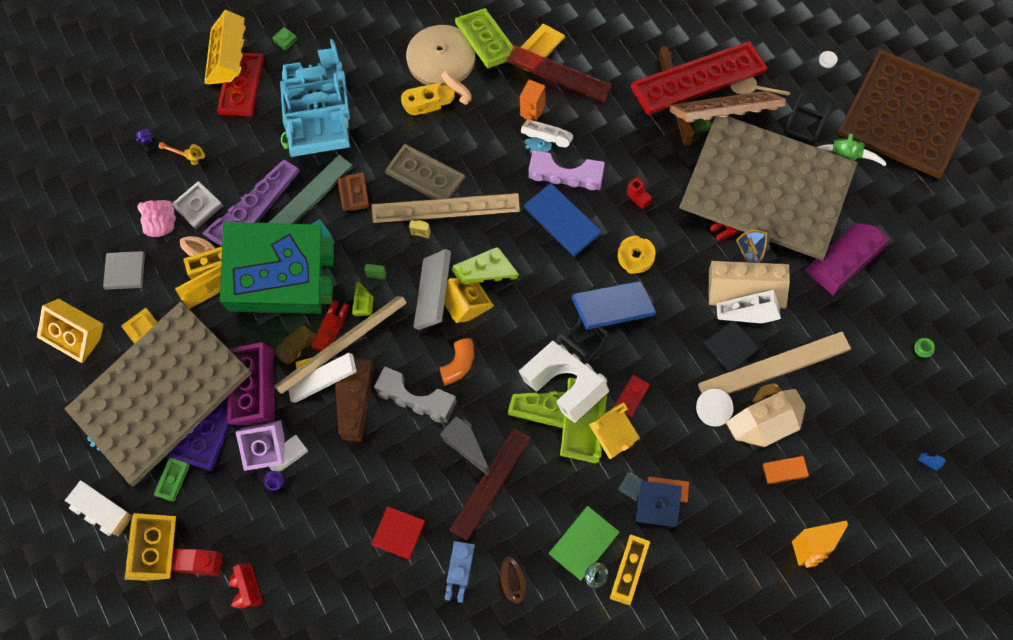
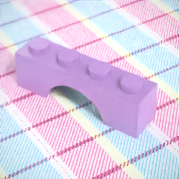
M533 150L529 165V178L535 181L543 180L553 184L561 183L571 187L580 186L586 187L589 190H600L605 162L586 159L577 168L565 169L559 167L553 161L551 153Z

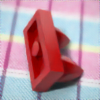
M238 564L233 567L234 573L228 584L239 588L240 592L233 599L231 606L246 608L257 607L263 604L252 565Z

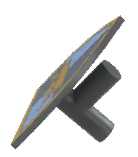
M748 230L736 239L747 263H761L766 251L770 250L768 232L763 230Z

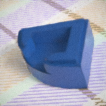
M922 453L918 459L935 471L941 468L946 461L938 455L935 458L928 456V453Z

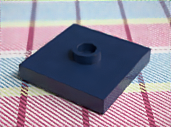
M641 480L636 522L677 527L682 486Z

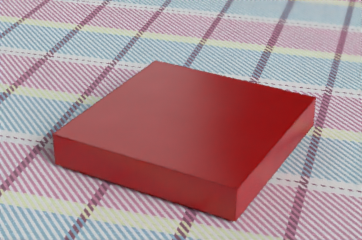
M387 506L371 545L410 560L424 527L425 520Z

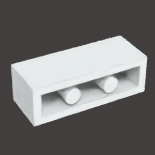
M81 480L65 500L71 505L69 507L70 510L78 515L81 512L85 514L86 517L84 519L92 525L98 523L102 526L99 530L108 536L114 534L119 537L132 518L131 514Z

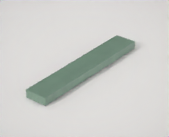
M338 155L269 223L296 224L338 183L337 177L343 178L353 169L352 164Z

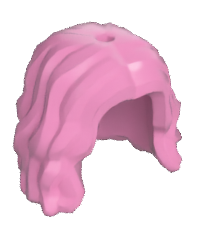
M150 200L138 204V210L142 214L141 224L144 234L151 237H160L173 231L176 217L171 201Z

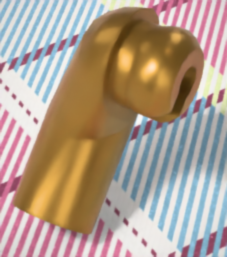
M774 383L764 385L753 398V402L756 404L764 400L766 396H773L782 390L779 388V385Z

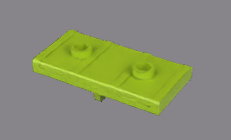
M571 377L568 379V390L573 387L577 379ZM607 394L575 423L567 416L564 417L560 456L592 463L599 462L602 454V445L589 424L605 414Z

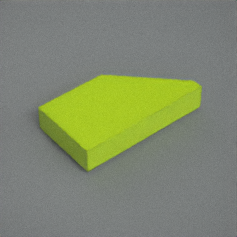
M356 282L352 315L355 317L372 315L374 297L359 282Z

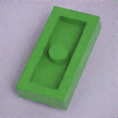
M169 457L154 496L175 502L190 465Z

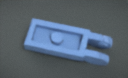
M454 541L446 582L445 600H450L453 585H458L460 589L457 599L458 602H463L465 589L468 587L475 548L474 544Z

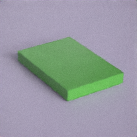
M587 506L549 552V555L582 581L620 532Z

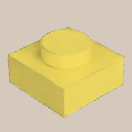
M411 220L409 225L411 235L429 238L431 233L429 224L421 220Z

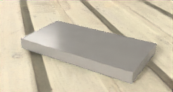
M447 249L423 259L414 321L415 329L420 330L442 322L451 251Z

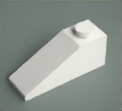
M774 290L717 303V317L720 320L765 323L781 319L780 307Z

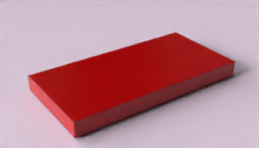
M243 53L240 61L241 72L239 76H236L231 82L222 84L217 109L219 115L253 116L264 60L263 54Z

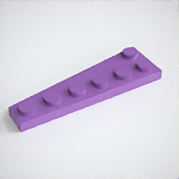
M286 160L280 162L264 179L255 185V188L248 195L245 194L235 207L232 206L228 209V213L225 216L218 218L203 232V235L222 247L223 222L258 223L300 172L299 169Z

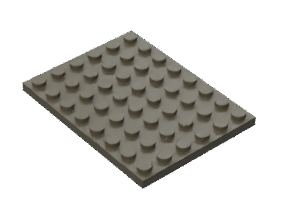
M715 116L679 208L743 232L752 229L768 232L770 242L823 261L858 162L731 117Z
M180 301L73 400L65 410L131 486H135L248 378L252 372Z

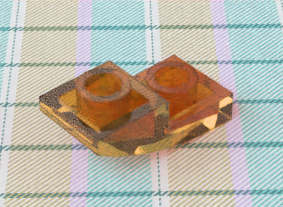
M301 325L276 348L274 355L288 365L301 356V350L311 344L316 335Z

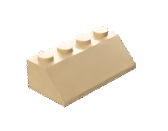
M712 261L709 268V305H717L719 302L774 290L779 307L786 309L790 283L789 264Z

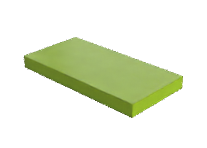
M486 8L455 18L456 25L487 68L518 58L519 53Z

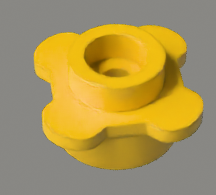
M192 144L190 149L183 152L184 156L188 157L193 165L198 164L200 159L205 158V153L196 144Z

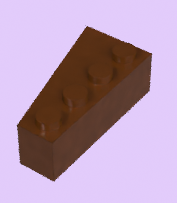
M333 356L334 360L339 358L338 356ZM354 358L356 373L335 383L338 432L342 440L362 442L375 367L372 360Z

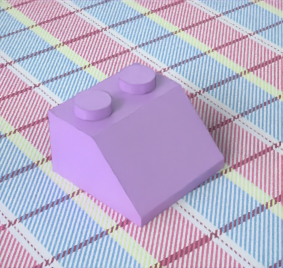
M281 420L247 426L236 431L244 471L284 463L285 438Z

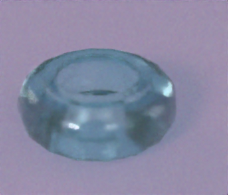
M595 562L591 564L585 572V581L592 588L602 587L608 579V570L602 563ZM599 571L598 578L594 580L595 573Z

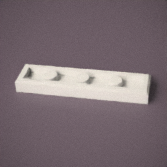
M347 353L314 370L288 389L290 401L296 403L356 373L353 354Z

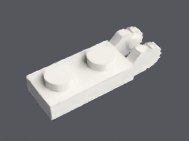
M530 119L526 120L521 129V133L529 137H538L546 142H556L560 147L569 146L573 140V135L566 130Z

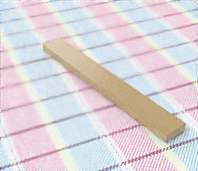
M518 193L372 204L373 223L520 212Z
M397 296L275 384L274 388L277 392L283 394L406 304L405 299Z
M839 332L699 383L698 386L701 393L709 389H720L729 395L848 352L851 348L843 332Z

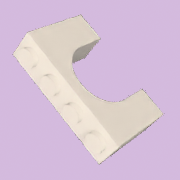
M554 341L549 343L519 370L524 382L536 392L558 374H575L577 380L573 387L556 401L561 412L574 423L609 392L606 384L607 380L602 374H596L589 364L586 363L584 365L577 355H571L564 345H558Z

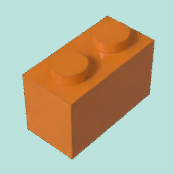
M528 80L520 95V116L526 120L537 121L545 107V85Z

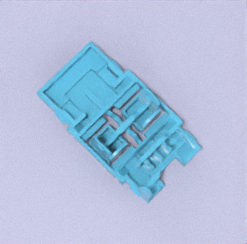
M330 39L332 48L318 50L321 63H318V66L312 67V65H309V68L303 69L300 62L283 65V81H280L282 115L291 157L350 147L347 130L349 128L348 120H350L346 78L344 71H342V63L339 60L336 44L332 39ZM317 103H322L323 108L318 109ZM311 104H314L313 110H311Z

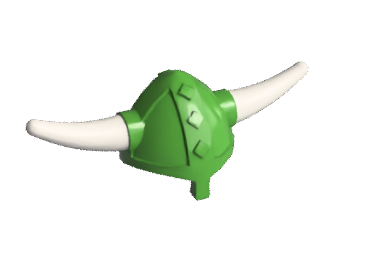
M849 134V138L834 140V144L816 147L853 161L857 158H865L876 161L883 166L886 165V162L881 157L865 150L863 142L853 140V134Z

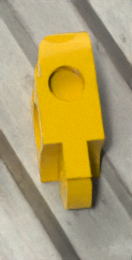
M436 83L406 90L401 96V102L407 113L411 115L425 114L439 110L442 105L451 103L455 98V92L448 85Z

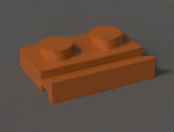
M363 172L347 175L343 178L337 177L343 212L370 207Z

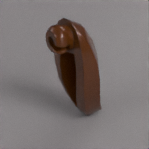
M507 557L501 567V585L506 597L511 602L517 604L521 603L525 598V578L517 562L513 558Z

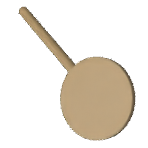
M753 77L730 85L731 89L740 95L753 93L756 89L790 95V92L757 86V82Z

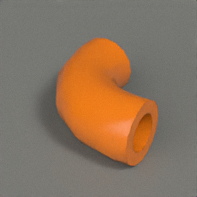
M461 339L455 342V357L453 361L439 367L444 386L462 379L470 370L474 360L472 339Z

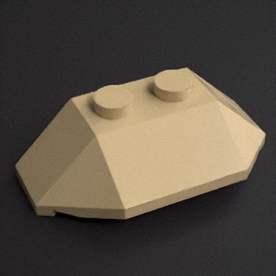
M796 389L785 390L747 407L728 420L726 424L735 440L766 447L801 429L806 405Z

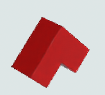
M636 177L628 184L627 195L638 206L645 209L651 203L652 197L644 190L645 184Z

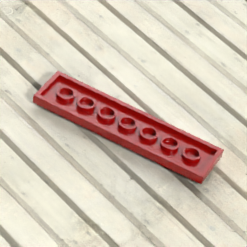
M748 41L632 82L630 87L649 115L669 108L673 104L682 103L763 74L768 68L751 42Z

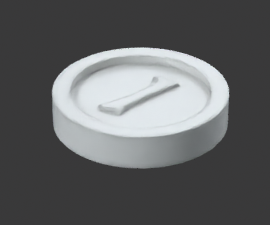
M825 51L820 55L819 63L825 68H832L837 63V56L831 51Z

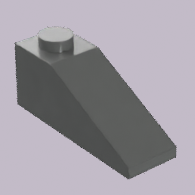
M455 417L442 431L441 436L443 440L485 474L489 475L491 472L471 429L472 425L466 419L460 420L458 417Z

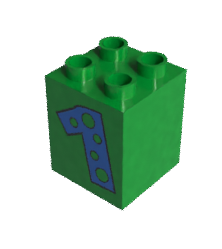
M223 222L220 302L229 312L322 314V304H332L333 298L331 275H323V266L333 267L334 244L332 237L323 236L321 225Z

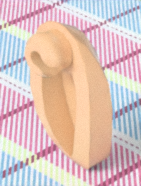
M445 70L441 74L443 81L455 93L461 96L459 101L467 105L471 101L470 91Z
M190 236L180 239L181 248L190 256L215 249L211 243L199 237Z

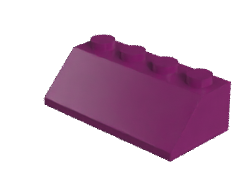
M856 222L827 249L823 261L816 259L805 271L831 295H834L878 255L890 239L876 226Z
M263 342L229 349L252 374L228 396V424L253 426L274 422V349Z

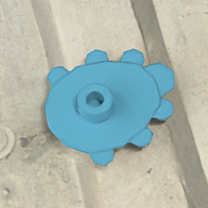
M531 137V139L525 140V144H527L526 149L531 148V153L533 150L547 153L551 149V142H546L541 138Z

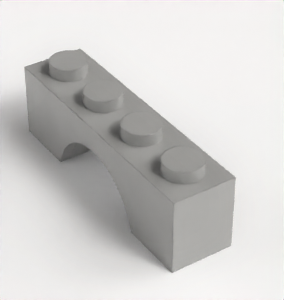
M384 367L374 386L379 397L388 400V398L395 400V403L401 407L409 406L420 415L424 413L430 415V418L436 422L444 421L447 423L457 403L454 395L440 389L427 396L420 397L410 394L404 388L402 373Z

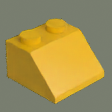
M451 278L447 281L444 305L456 323L470 321L494 306L479 283L461 284L458 278Z

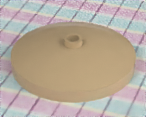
M435 25L423 29L412 38L407 48L406 59L411 74L425 85L436 83L446 85L441 74L446 70L450 76L461 82L472 71L476 60V53L459 28L449 25Z

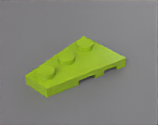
M498 247L455 264L451 269L461 284L479 283L489 279H494L495 281H500L502 278L517 279L519 276Z
M566 392L513 394L508 415L563 428L565 415L561 412L556 401Z

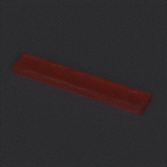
M516 45L513 46L507 60L508 63L602 102H605L612 86Z
M513 428L489 466L491 473L489 475L484 474L450 528L451 532L466 541L469 540L530 442V437Z

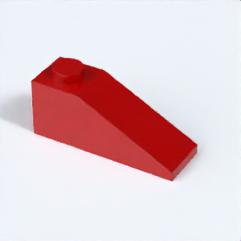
M173 549L171 572L219 576L223 555L217 551Z

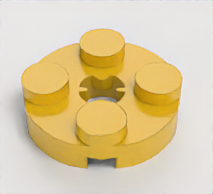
M639 236L628 237L620 244L617 256L618 261L630 274L644 272L654 264V245L646 238L644 240L639 238ZM633 251L641 253L639 258L632 256Z

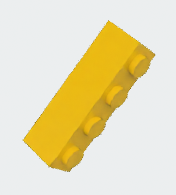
M225 10L212 26L205 84L231 82L236 76H239L241 72L240 61L243 56L241 48L244 44L242 37L246 28L244 17Z

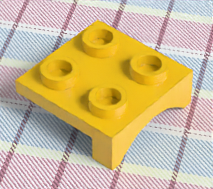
M624 402L616 405L589 424L609 459L630 448V446L634 445V442L640 439L624 411L628 410Z

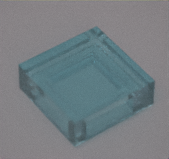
M628 472L618 490L636 500L639 496L640 481L642 479Z

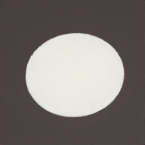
M709 389L698 398L696 404L697 414L705 424L721 426L731 418L733 402L726 392L720 389Z

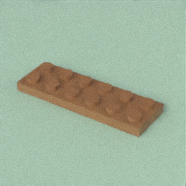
M769 91L673 104L670 106V112L684 119L685 122H694L699 118L709 120L713 116L728 117L729 114L733 113L743 115L747 111L777 110L778 107L785 106L786 99Z

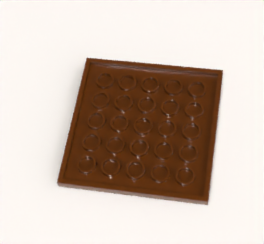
M880 49L837 135L849 138V134H853L852 139L863 142L865 147L940 179L982 91Z

